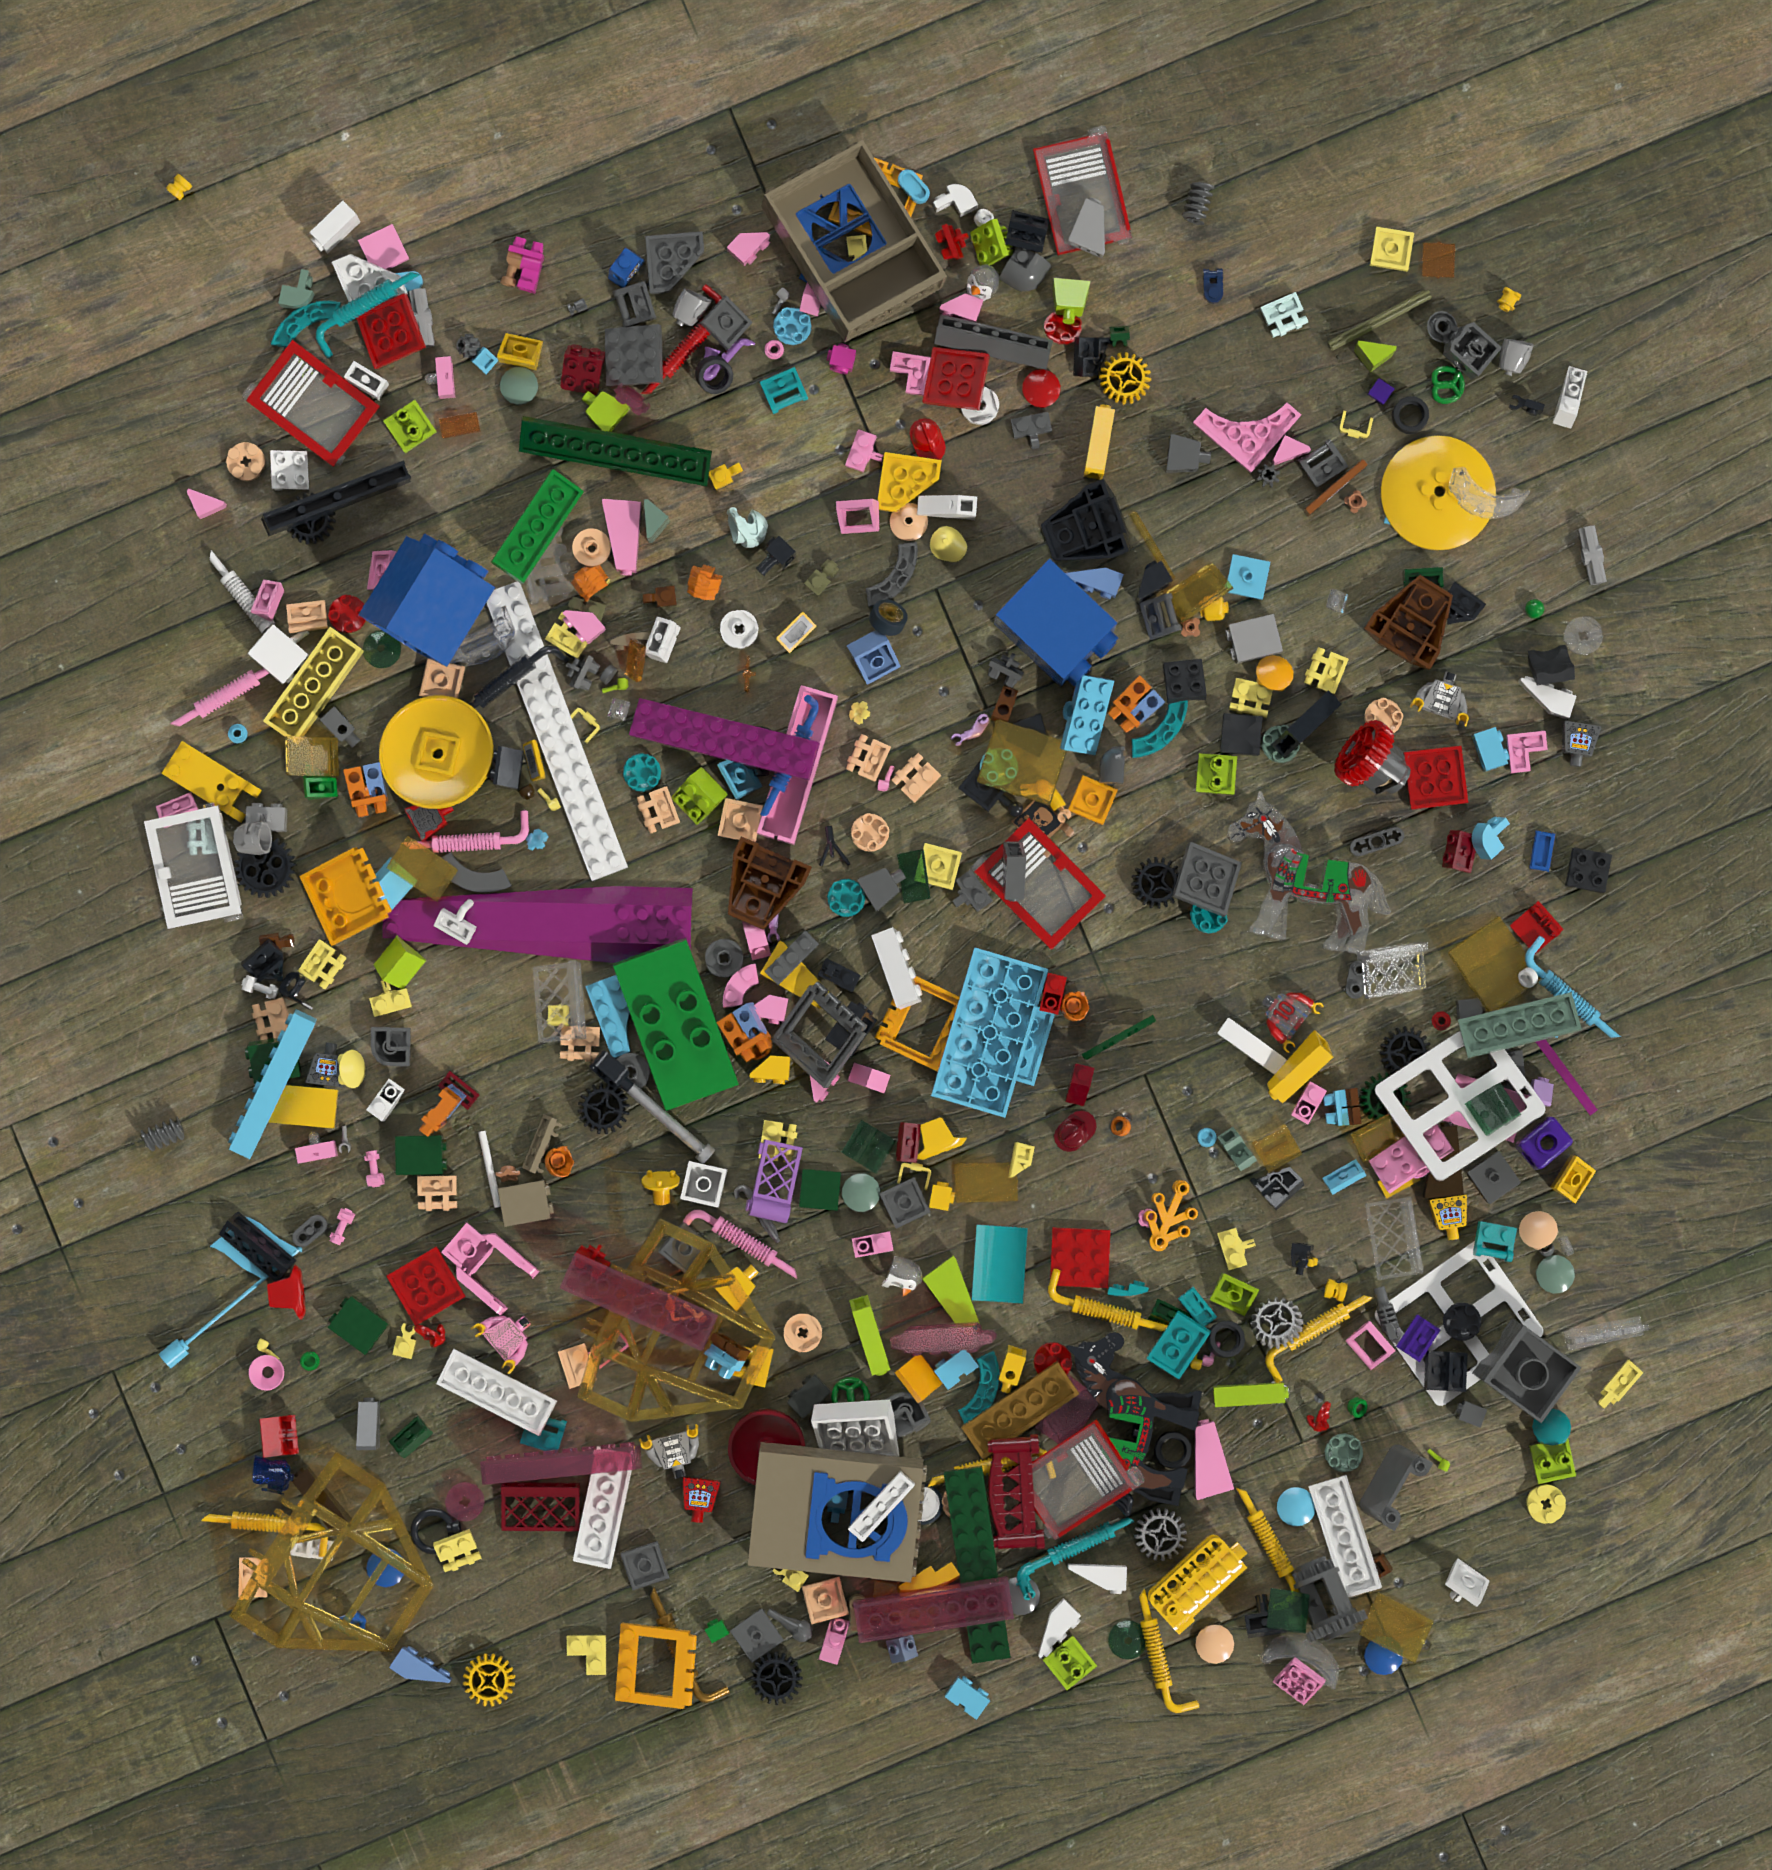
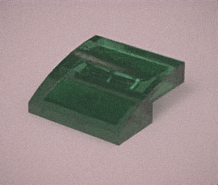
M1501 1083L1490 1087L1465 1103L1486 1136L1491 1135L1502 1126L1508 1125L1521 1116V1113Z
M861 1120L841 1153L877 1174L895 1145L896 1140Z
M1271 1588L1267 1628L1306 1634L1310 1595Z

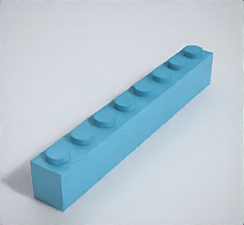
M297 1009L294 1014L289 1013L285 1022L288 1026L285 1031L281 1030L277 1041L280 1043L277 1048L273 1047L268 1057L272 1060L269 1065H264L260 1074L263 1078L261 1082H256L252 1091L255 1095L253 1099H248L244 1107L247 1112L245 1116L240 1115L236 1124L239 1128L236 1133L232 1132L228 1143L231 1144L229 1150L248 1159L251 1158L314 1028L316 1018Z

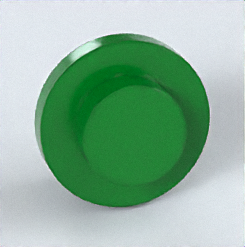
M309 1351L301 1356L300 1364L303 1369L312 1371L319 1366L320 1358L315 1352Z

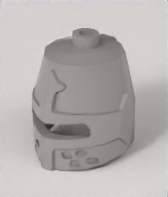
M684 288L676 301L672 313L673 317L677 319L676 323L680 326H683V324L693 326L703 317L711 300L699 293Z
M1504 339L1500 350L1498 367L1505 370L1504 374L1512 376V373H1521L1527 362H1529L1533 344L1520 340Z
M261 821L245 823L237 827L234 831L233 839L237 851L253 855L269 853L272 843L269 825Z

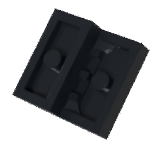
M1012 210L1005 244L1042 253L1049 219Z
M1427 1351L1425 1357L1424 1390L1466 1392L1468 1353Z

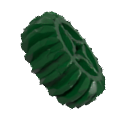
M1388 1072L1384 1074V1078H1382L1381 1073H1377L1378 1080L1371 1076V1084L1368 1081L1364 1082L1368 1088L1360 1089V1091L1365 1092V1095H1359L1360 1099H1365V1102H1361L1359 1105H1366L1367 1107L1362 1112H1370L1367 1117L1368 1119L1375 1116L1374 1123H1378L1381 1118L1382 1125H1385L1386 1119H1388L1389 1124H1393V1118L1390 1114L1383 1115L1378 1113L1384 1105L1381 1104V1101L1375 1094V1086L1389 1077ZM1404 1084L1397 1088L1400 1094L1401 1105L1404 1109L1409 1110L1410 1107L1405 1105V1102H1411V1099L1406 1098L1405 1095H1409L1411 1092H1404L1403 1089L1408 1087L1407 1084ZM1371 1091L1377 1097V1103L1374 1108H1372L1370 1103Z

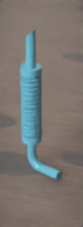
M1539 936L1525 954L1527 967L1535 970L1538 977L1541 978L1538 983L1547 989L1548 992L1550 991L1553 996L1572 992L1580 1019L1589 1026L1595 1024L1610 1038L1621 1037L1599 1018L1601 1013L1598 1010H1595L1582 997L1580 998V995H1577L1578 993L1560 980L1557 975H1554L1551 970L1544 972L1536 965L1533 959L1534 955L1545 941L1543 937Z

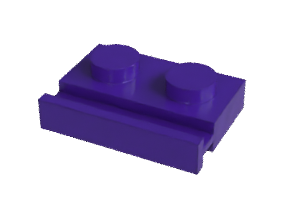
M1416 1314L1395 1347L1420 1362L1441 1330Z

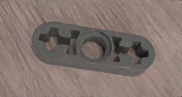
M1393 827L1355 839L1350 843V853L1360 857L1398 845L1404 839V832L1398 827ZM1392 831L1400 834V837L1397 838L1398 841L1390 839L1388 840L1389 844L1386 845L1384 833H1386V837L1393 834ZM1378 836L1381 838L1382 845L1380 847L1372 845L1371 840L1373 837ZM1368 839V846L1371 850L1368 851L1367 847L1361 849V853L1357 850L1354 851L1353 847L1356 846V842L1359 845H1363L1366 843L1364 840Z

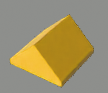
M505 333L497 358L501 363L537 370L543 341Z
M1570 1155L1550 1188L1576 1204L1596 1171L1576 1155Z

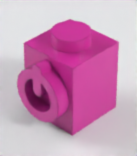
M845 344L833 345V350H829L827 355V361H830V370L840 374H848V371L852 372L856 350L849 349V346Z

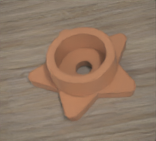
M503 1166L500 1172H496L495 1175L501 1178V1182L508 1180L517 1181L520 1171H516V1168L513 1166Z

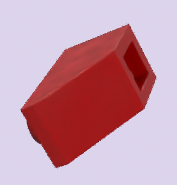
M1047 973L1039 1011L1058 1015L1067 977Z

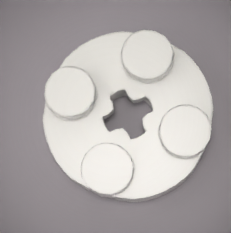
M985 386L981 403H985L983 410L961 408L963 416L969 423L984 425L991 422L997 415L999 409L998 397Z
M745 610L731 611L721 621L720 632L722 639L730 647L743 649L753 644L758 636L759 628L757 621L751 613ZM742 624L744 632L736 634L735 625L740 626Z

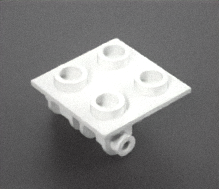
M270 450L272 489H275V491H282V489L309 490L307 451Z

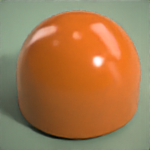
M1122 1116L1113 1119L1111 1123L1113 1134L1125 1136L1130 1132L1131 1124L1128 1119ZM1122 1121L1123 1127L1120 1131H1117L1116 1124Z

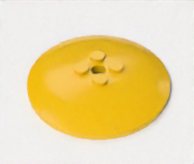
M1428 436L1404 446L1389 462L1381 482L1382 508L1391 527L1407 542L1428 550H1449L1471 541L1486 526L1495 505V481L1486 460L1469 444L1448 436ZM1442 487L1445 491L1444 496H1436L1434 489Z
M443 695L423 697L401 708L387 724L379 747L381 771L390 788L406 802L427 809L451 807L472 796L486 780L493 762V739L486 721L468 703ZM436 750L443 751V756L439 759L433 757Z

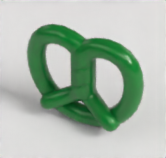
M1440 366L1432 372L1431 379L1434 385L1432 397L1436 402L1450 404L1462 396L1465 382L1463 375L1458 369L1451 366ZM1440 372H1451L1454 374L1452 381H1438L1437 375ZM1452 389L1455 395L1450 398H1441L1438 396V390Z
M848 1377L841 1379L833 1387L831 1394L832 1403H838L837 1394L839 1389L846 1391L847 1402H855L854 1390L859 1386L864 1394L863 1401H870L868 1387L858 1378ZM848 1383H854V1384L851 1385V1386L845 1385V1384H848Z

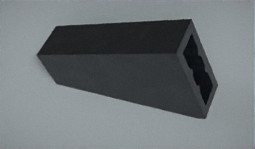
M1328 690L1271 745L1285 759L1342 704Z

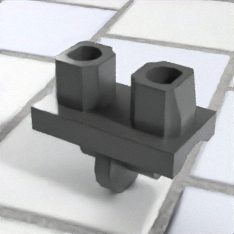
M1012 653L1010 658L1002 655L1000 660L993 657L989 663L988 676L997 679L1000 672L1007 675L1004 684L1013 688L1017 681H1020L1024 672L1017 669L1020 663L1013 660L1015 654Z
M583 655L581 662L575 658L573 664H566V667L570 669L567 676L572 678L569 686L575 689L589 690L592 681L584 677L587 671L596 674L600 667L598 663L593 661V657Z

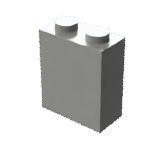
M1274 614L1229 624L1228 630H1225L1227 641H1231L1232 649H1230L1231 658L1236 660V664L1283 652Z

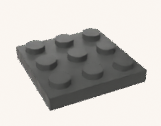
M661 325L605 329L606 386L616 387L663 383Z
M1189 842L1172 897L1224 917L1228 912L1242 862Z

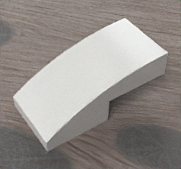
M294 1536L291 1555L332 1561L335 1541L328 1540L326 1557H318L319 1538Z

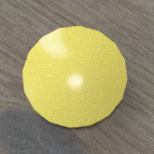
M349 1050L338 1056V1081L341 1085L356 1088L364 1080L366 1071L365 1061L358 1051Z

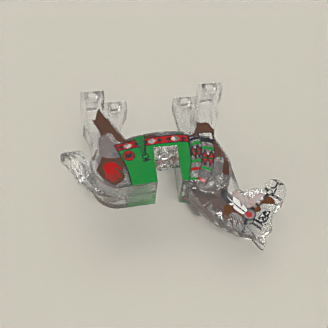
M1259 791L1256 801L1247 805L1248 809L1244 817L1231 824L1227 829V837L1231 842H1240L1245 837L1249 839H1262L1263 841L1262 866L1269 890L1260 905L1256 920L1249 926L1248 933L1285 941L1288 898L1312 905H1333L1335 924L1330 936L1323 943L1322 949L1364 955L1369 930L1368 906L1374 913L1383 915L1391 913L1380 880L1361 864L1327 860L1324 862L1319 889L1314 884L1303 886L1309 855L1302 852L1299 839L1286 818L1274 806L1267 803L1263 793Z

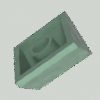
M644 499L647 539L649 543H653L670 523V520L652 502Z

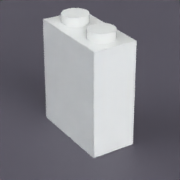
M342 201L310 231L313 237L311 241L320 252L324 250L328 254L360 223V220L356 213Z
M273 624L247 653L281 684H284L285 681L289 683L295 677L293 672L298 667H302L308 656L304 650Z

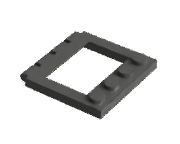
M818 981L814 985H809L771 1040L823 1088H828L866 1035L864 1030L867 1025L857 1016L854 1018L855 1014L844 1004L841 1005L842 1002L831 992L828 993V989ZM813 1000L851 1034L830 1065L792 1031Z

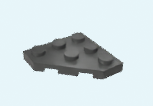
M703 231L645 236L650 294L670 293L704 253Z

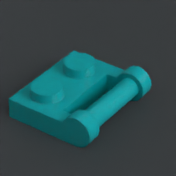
M795 367L760 382L773 414L796 402L808 400ZM798 388V394L777 403L774 402L773 398Z
M1478 1221L1473 1255L1479 1257L1484 1255L1512 1262L1517 1228ZM1483 1242H1488L1506 1247L1505 1251L1483 1248L1482 1244Z
M548 1418L546 1425L559 1428L557 1434L543 1429L541 1435L538 1436L524 1429L520 1441L521 1444L557 1455L567 1421Z

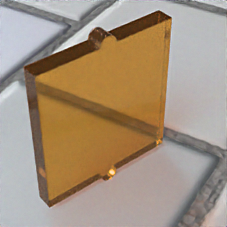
M1440 241L1438 243H1423L1422 277H1436V279L1440 277L1454 278L1455 244H1444Z

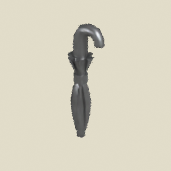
M743 1184L736 1187L734 1190L735 1199L739 1198V1192L743 1191L746 1197L751 1200L753 1192L748 1186ZM759 1218L762 1227L776 1243L780 1242L773 1221Z

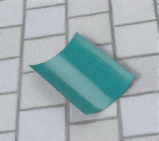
M977 1225L972 1300L1023 1304L1028 1228Z

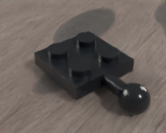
M980 761L958 788L987 812L991 810L997 801H1000L1008 808L1011 816L1017 817L1023 812V806L1020 802H1012L1003 795L1011 783L1004 786L989 784L980 773Z

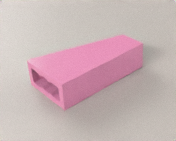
M602 499L616 570L621 575L631 576L632 573L637 571L642 504L638 501Z
M1209 1419L1198 1421L1196 1431L1194 1430V1495L1196 1500L1234 1489L1214 1421L1209 1422Z

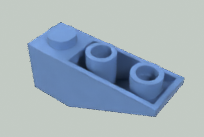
M1108 568L1065 573L1077 585L1082 586V590L1090 593L1093 591L1099 592L1100 596L1106 599L1116 597L1124 575Z
M404 1646L389 1667L405 1679L449 1683L452 1680L447 1670L436 1668L433 1666L434 1662L427 1657L421 1658L417 1655L418 1651L410 1646L407 1648Z

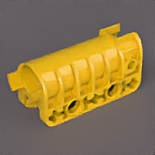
M1209 1535L1148 1591V1600L1180 1635L1195 1621L1193 1617L1247 1569L1246 1565L1241 1561L1247 1552L1238 1542L1229 1548L1218 1535ZM1213 1541L1217 1543V1548L1213 1547V1545L1211 1544ZM1205 1548L1211 1552L1210 1555L1204 1550ZM1205 1554L1203 1561H1196L1197 1555ZM1192 1561V1562L1195 1564V1566H1197V1567L1194 1568V1567H1193L1191 1564H1189V1563ZM1183 1569H1188L1189 1574L1184 1573ZM1176 1574H1178L1183 1579L1180 1581ZM1171 1580H1175V1587L1168 1588V1582ZM1162 1587L1166 1590L1167 1594L1161 1590ZM1155 1594L1160 1596L1161 1599L1159 1601L1154 1598Z

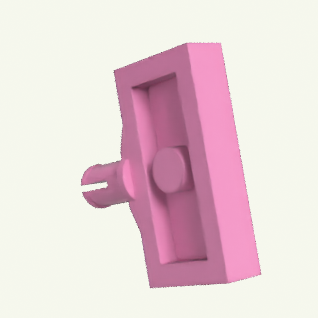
M858 429L845 466L864 473L870 459L882 462L884 455L874 452L873 447L877 436Z

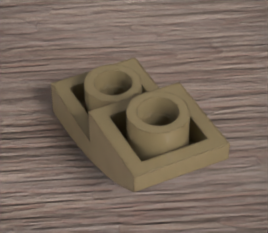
M650 633L625 634L612 639L610 645L614 647V650L626 651V648L631 647V641H634V644L646 645Z

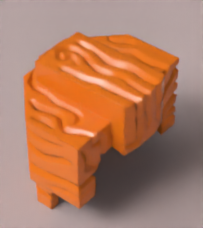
M704 564L702 568L693 566L688 579L687 593L703 600H715L723 576L714 573L715 567L712 568V566Z
M597 565L582 568L574 574L575 578L571 581L579 595L587 602L595 593L608 586L605 580L609 577L605 574L602 567Z

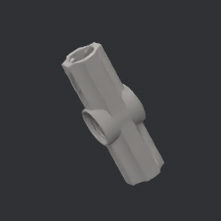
M413 289L409 291L412 310L425 346L430 348L435 346L432 331V314L428 306L426 289Z
M1595 525L1578 529L1582 547L1581 559L1583 565L1586 566L1590 586L1607 582L1603 566L1604 555L1602 547L1598 543Z

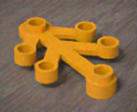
M1177 1180L1173 1183L1172 1190L1175 1194L1167 1212L1164 1206V1195L1161 1193H1154L1152 1195V1202L1156 1205L1162 1225L1158 1229L1156 1224L1157 1214L1154 1211H1146L1144 1219L1148 1222L1152 1233L1149 1244L1155 1251L1166 1249L1168 1242L1190 1235V1229L1185 1225H1181L1177 1230L1167 1233L1170 1226L1187 1219L1194 1220L1198 1216L1197 1210L1191 1207L1187 1208L1185 1212L1175 1215L1182 1197L1189 1192V1184L1186 1181ZM1181 1185L1185 1186L1183 1192L1180 1191ZM1160 1195V1201L1156 1202V1197ZM1191 1210L1194 1212L1192 1217L1189 1216ZM1150 1213L1153 1214V1218L1151 1220L1148 1219V1215ZM1183 1228L1186 1229V1233L1184 1235H1182L1181 1230ZM1159 1238L1162 1239V1243L1160 1245L1157 1244V1240Z

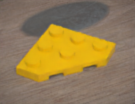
M885 452L878 494L879 510L897 512L939 480L942 460Z

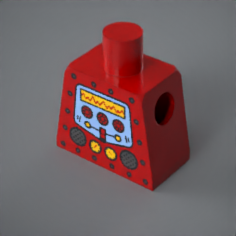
M684 1476V1509L692 1510V1522L703 1523L704 1512L712 1513L721 1481Z

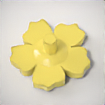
M864 701L856 702L851 706L850 720H854L859 725L863 724V719H867L870 716V711L867 710V703Z

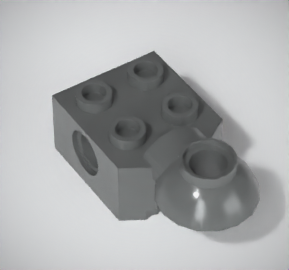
M1435 312L1427 322V330L1431 338L1444 344L1443 355L1471 380L1483 372L1502 348L1474 322L1458 328L1455 318L1448 312ZM1438 323L1442 324L1443 332L1439 331Z

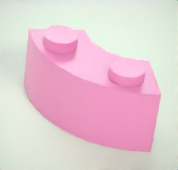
M756 964L745 966L730 978L723 994L724 1009L743 1006V998L746 991L750 987L759 984Z

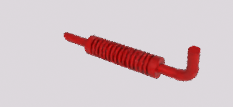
M707 284L703 286L702 291L717 304L722 297ZM701 318L699 324L697 323L693 327L694 330L692 329L688 333L689 335L683 338L682 344L679 343L675 347L674 352L668 355L669 358H665L664 364H662L663 379L665 377L671 379L674 375L673 373L679 370L678 367L681 368L684 362L687 361L686 358L689 359V356L692 355L691 353L697 350L696 347L699 348V344L701 345L705 341L704 339H707V336L710 335L700 324L704 318ZM660 383L649 384L641 394L652 393Z

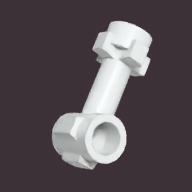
M246 975L241 984L242 990L253 993V990L266 994L268 999H275L279 988H276L275 985L271 984L269 987L257 983V978Z

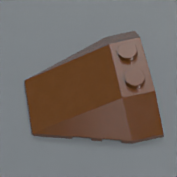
M1419 575L1386 604L1375 611L1364 630L1376 643L1403 660L1430 670L1440 654L1453 595Z
M741 836L733 853L728 915L764 930L804 886L812 867L795 859L793 861Z

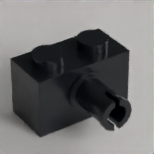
M780 536L777 538L773 537L766 544L767 557L756 567V570L763 576L775 564L784 570L796 558V551Z
M1262 1594V1603L1260 1595H1256L1258 1613L1244 1615L1248 1638L1287 1633L1283 1609L1269 1611L1267 1594Z

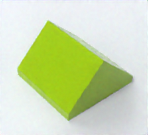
M1358 340L1354 347V352L1368 371L1372 372L1393 356L1397 346Z
M397 935L374 963V967L383 981L404 989L427 960Z
M1221 1273L1210 1300L1245 1316L1259 1289L1225 1273Z

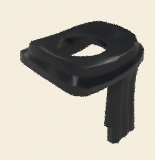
M298 972L288 973L279 987V992L284 998L295 1001L308 1010H312L313 1007L296 998L307 978ZM296 979L295 986L292 990L288 991L290 982Z

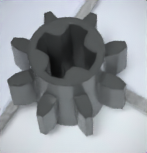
M465 334V337L460 336V339L457 341V351L459 354H463V358H472V356H477V353L480 351V342L478 338H474L473 334Z
M1264 464L1263 471L1258 469L1257 472L1261 476L1256 480L1262 481V487L1269 485L1272 488L1273 482L1278 483L1280 481L1276 478L1280 471L1276 472L1274 470L1275 465L1268 468ZM1266 472H1268L1269 475H1273L1271 477V480H1269L1268 478H1264Z

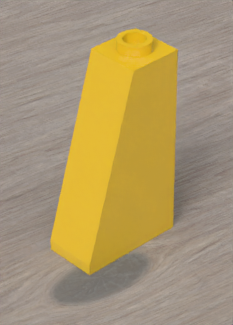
M1101 404L1100 407L1096 406L1083 477L1103 479L1115 410L1111 409L1109 405Z
M778 942L760 972L761 975L771 981L773 980L764 971L788 948L784 942ZM801 962L779 986L801 998L809 985H814L819 980ZM813 1000L811 1005L815 1006L818 1009H821V1007Z
M1316 1030L1305 1039L1267 1083L1268 1093L1274 1100L1278 1099L1281 1103H1284L1333 1058L1328 1042Z

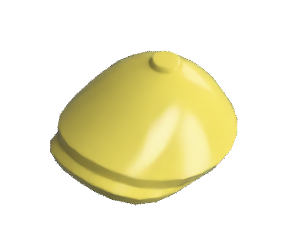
M944 526L939 528L930 539L931 552L938 559L957 562L967 552L966 541L952 527Z

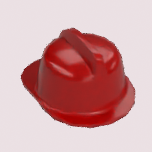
M927 418L915 421L910 428L909 434L918 457L940 460L945 454L946 446L938 425L933 420Z

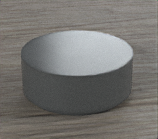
M609 665L602 672L600 680L604 684H608L617 673V669L613 665Z

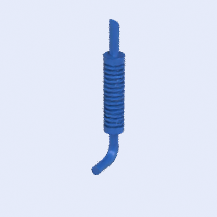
M806 695L804 701L810 705V711L804 725L798 724L797 732L795 731L793 736L810 740L809 737H812L814 733L810 728L818 714L819 703L810 695ZM774 773L775 777H772L774 780H771L769 783L772 790L760 813L761 816H767L779 792H785L787 788L785 786H788L787 782H790L789 779L792 778L790 775Z

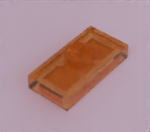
M477 412L439 419L443 439L481 432Z
M631 639L629 641L625 675L635 682H641L646 646L636 639Z

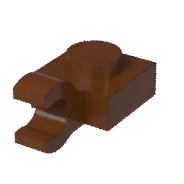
M674 586L655 588V594H643V604L657 602L658 608L677 606Z
M279 933L259 936L260 946L270 939L281 950L283 947L294 946L295 942L293 934H288L281 938Z

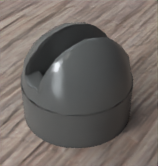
M1551 1243L1546 1246L1549 1251L1543 1248L1539 1250L1541 1255L1548 1257L1554 1253V1245Z

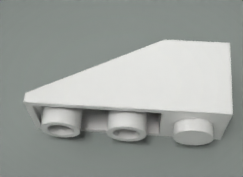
M1571 366L1568 367L1553 419L1554 424L1572 428L1578 414L1587 371Z
M962 495L918 496L917 515L974 520L976 517L977 497Z
M1528 676L1519 679L1518 683L1548 714L1566 720L1570 718L1576 695H1573L1571 690L1562 688L1560 691L1554 689L1552 684L1537 686L1535 679Z
M1064 1598L1049 1613L1038 1652L1040 1658L1043 1655L1047 1657L1054 1649L1052 1646L1057 1641L1060 1643L1067 1636L1065 1632L1070 1627L1074 1629L1081 1621L1079 1619L1081 1617L1080 1613Z

